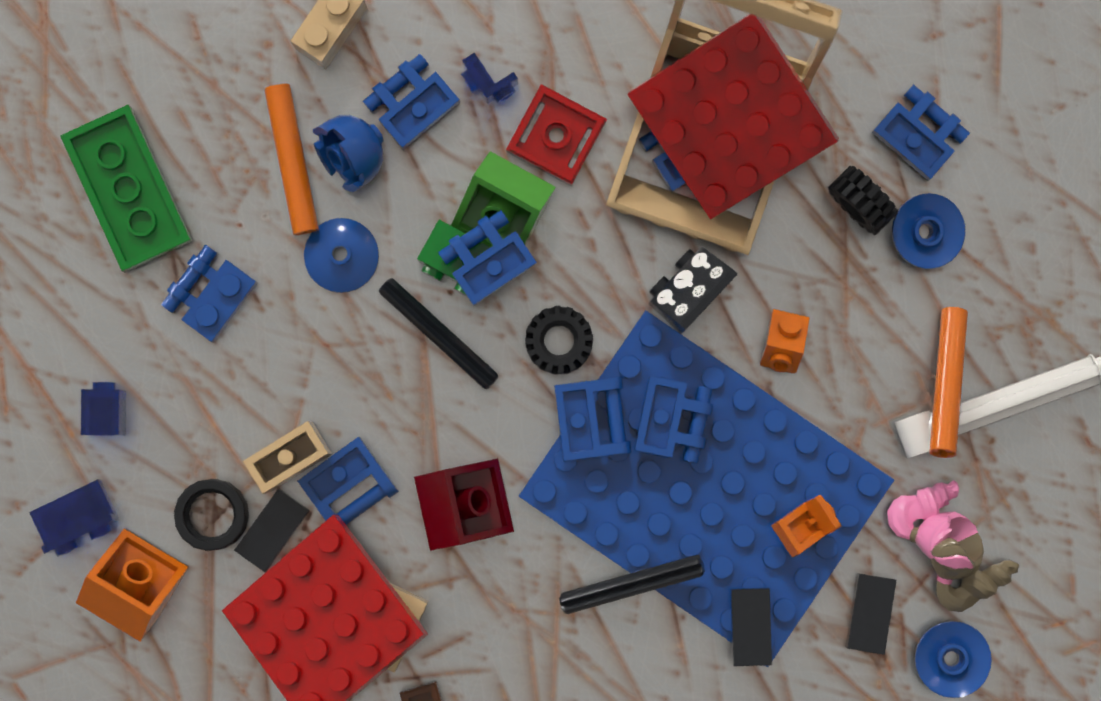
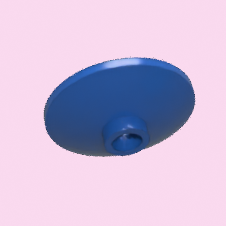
M920 194L907 200L898 209V214L894 217L892 224V238L896 250L905 261L919 268L932 269L948 264L960 252L965 240V223L958 207L948 198L938 194ZM923 224L929 228V235L925 239L919 234V229Z
M335 218L318 226L319 231L312 232L308 237L304 249V262L309 275L319 286L332 292L345 293L359 289L372 278L378 265L379 251L374 236L364 225L352 219ZM339 247L347 250V256L342 261H337L333 257L335 249Z
M948 621L933 626L922 636L916 648L915 665L920 679L931 691L944 697L959 698L975 692L984 684L991 669V651L986 639L977 629L962 622ZM954 651L957 655V661L953 665H947L944 661L946 653Z

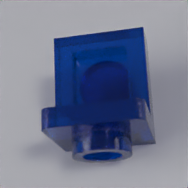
M475 52L462 60L463 67L466 70L461 73L464 82L472 93L479 90L487 104L493 100L499 104L516 92L514 87L519 82L514 72L494 83Z

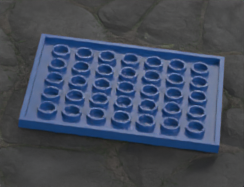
M645 310L598 379L622 377L623 389H620L624 427L626 442L630 441L632 453L564 461L560 435L519 494V497L629 573L699 555L705 568L702 577L659 588L656 591L731 643L730 589L770 588L773 661L894 482V479ZM650 376L688 383L685 394L686 399H696L698 386L713 389L710 404H713L712 415L707 416L703 435L704 438H707L705 449L700 450L698 463L683 461L686 446L676 443L672 458L635 451ZM605 391L594 392L600 445L611 444ZM682 410L678 432L689 433L693 412ZM822 495L825 501L835 510L836 518L840 522L841 527L825 535L799 555L791 557L771 525L802 503Z

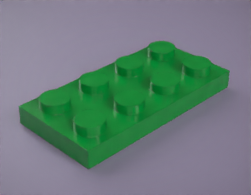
M129 104L60 135L122 272L125 273L192 242L185 223Z

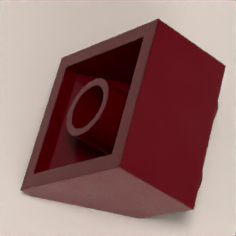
M498 458L414 477L430 551L514 532Z

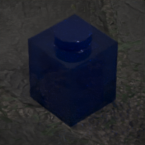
M92 382V389H81V435L126 436V391L115 389L114 382Z

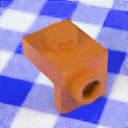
M773 309L760 365L777 372L796 373L804 354L810 317Z
M818 495L796 507L772 524L771 527L790 556L795 557L825 535L836 531L841 527V524L836 518L833 507L825 501L822 495Z

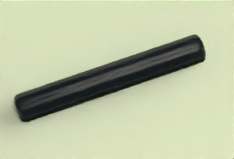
M390 278L380 287L379 293L480 386L488 389L498 379V374L397 281Z
M694 555L563 592L559 597L560 605L565 614H570L702 577L705 572L704 564L699 555Z

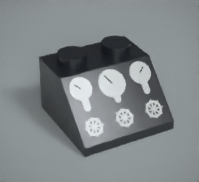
M702 246L696 253L689 249L676 262L675 266L679 271L670 281L663 276L649 291L654 296L649 305L680 334L692 324L738 275L730 266Z

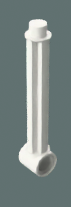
M1089 354L1086 358L961 402L958 436L1091 387L1101 386V356L1095 358L1092 354ZM930 410L894 422L907 458L926 453L930 450L933 415Z

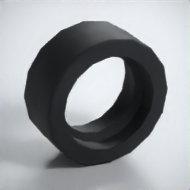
M218 479L197 481L188 486L177 499L174 510L175 527L182 539L194 548L205 551L225 549L237 542L245 532L249 519L248 504L241 491L229 482ZM214 492L222 494L233 507L234 518L232 525L220 536H203L193 528L190 522L189 513L191 505L197 497L204 493Z

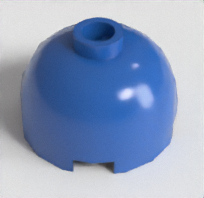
M339 115L313 129V133L319 136V140L314 143L319 159L331 176L337 171L341 178L346 181L342 188L353 193L378 175L383 163L384 153L381 144L384 140L381 132L375 125H369L363 119L352 115Z

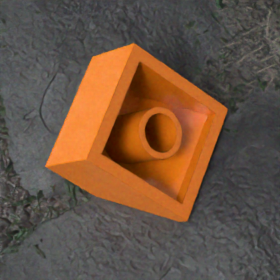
M123 529L85 577L76 604L141 642L161 615L185 575L188 566L128 530Z

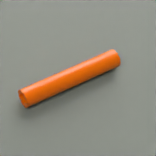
M276 84L266 87L264 91L293 235H304L319 231L290 84Z
M946 307L941 310L929 450L931 455L941 458H951L957 454L968 318L967 310L959 307Z

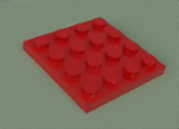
M748 14L627 94L710 220L829 148L839 140L834 129L761 17Z
M335 514L222 610L287 701H350L428 635L341 517Z

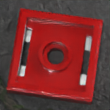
M541 84L508 144L506 152L572 186L607 119ZM536 112L539 114V117L530 134L525 131ZM553 129H560L563 132L564 137L560 142L550 140L549 133ZM585 138L587 141L578 158H573L581 140Z

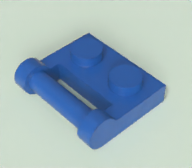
M622 377L554 385L564 461L632 453L630 441L626 442L620 395V389H623ZM605 391L611 444L600 445L594 392Z
M360 437L354 439L297 481L325 521L335 514L339 515L346 525L384 497L388 496L391 498L399 492ZM372 475L378 484L336 514L330 504Z

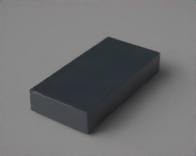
M278 489L234 551L263 572H266L310 510L281 489Z
M857 574L846 642L847 649L885 655L897 580Z
M770 588L730 589L733 666L772 665Z

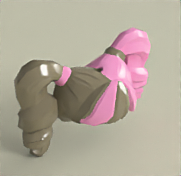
M953 480L949 484L937 483L932 488L926 487L917 490L916 495L900 496L893 500L887 510L888 526L896 536L916 543L920 550L930 558L937 573L936 594L939 603L949 611L963 612L980 599H987L995 595L998 587L1009 584L1012 574L1018 572L1019 564L1012 560H1004L983 571L979 570L984 548L976 526L966 516L955 511L939 512L940 508L949 505V501L958 496L959 485ZM916 520H924L919 527H914L913 523ZM962 578V583L958 588L951 586L954 579Z

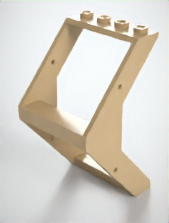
M675 0L651 77L662 70L667 55L680 59L720 33L681 19L680 16L685 0ZM712 0L818 37L819 39L807 62L785 55L807 90H809L812 79L833 42L842 13L841 9L815 0ZM638 112L606 206L614 208L622 214L646 219L657 226L669 227L686 233L694 239L712 242L724 247L726 250L749 255L774 181L762 188L751 219L726 210L710 220L698 200L625 175L644 119Z

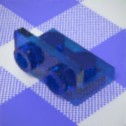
M100 479L29 512L44 543V546L41 547L44 554L55 551L57 557L78 548L76 541L87 535L90 536L91 540L108 534L113 531L110 524L119 520Z

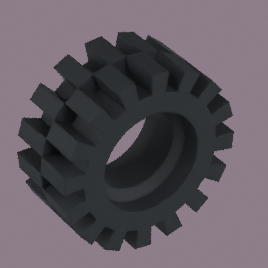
M849 166L828 187L830 194L834 196V200L841 205V208L845 212L847 211L850 217L856 220L862 228L865 227L873 235L878 234L898 214L895 204L889 200L890 197L880 190L881 187L878 184L875 185L868 175L865 176L863 171L856 169L855 166Z
M554 306L542 310L533 317L526 330L525 344L530 359L539 369L555 375L568 374L580 368L587 361L592 350L593 334L589 322L585 320L580 312L578 313L570 307ZM564 326L572 332L574 344L568 353L555 355L547 350L544 344V337L552 327Z

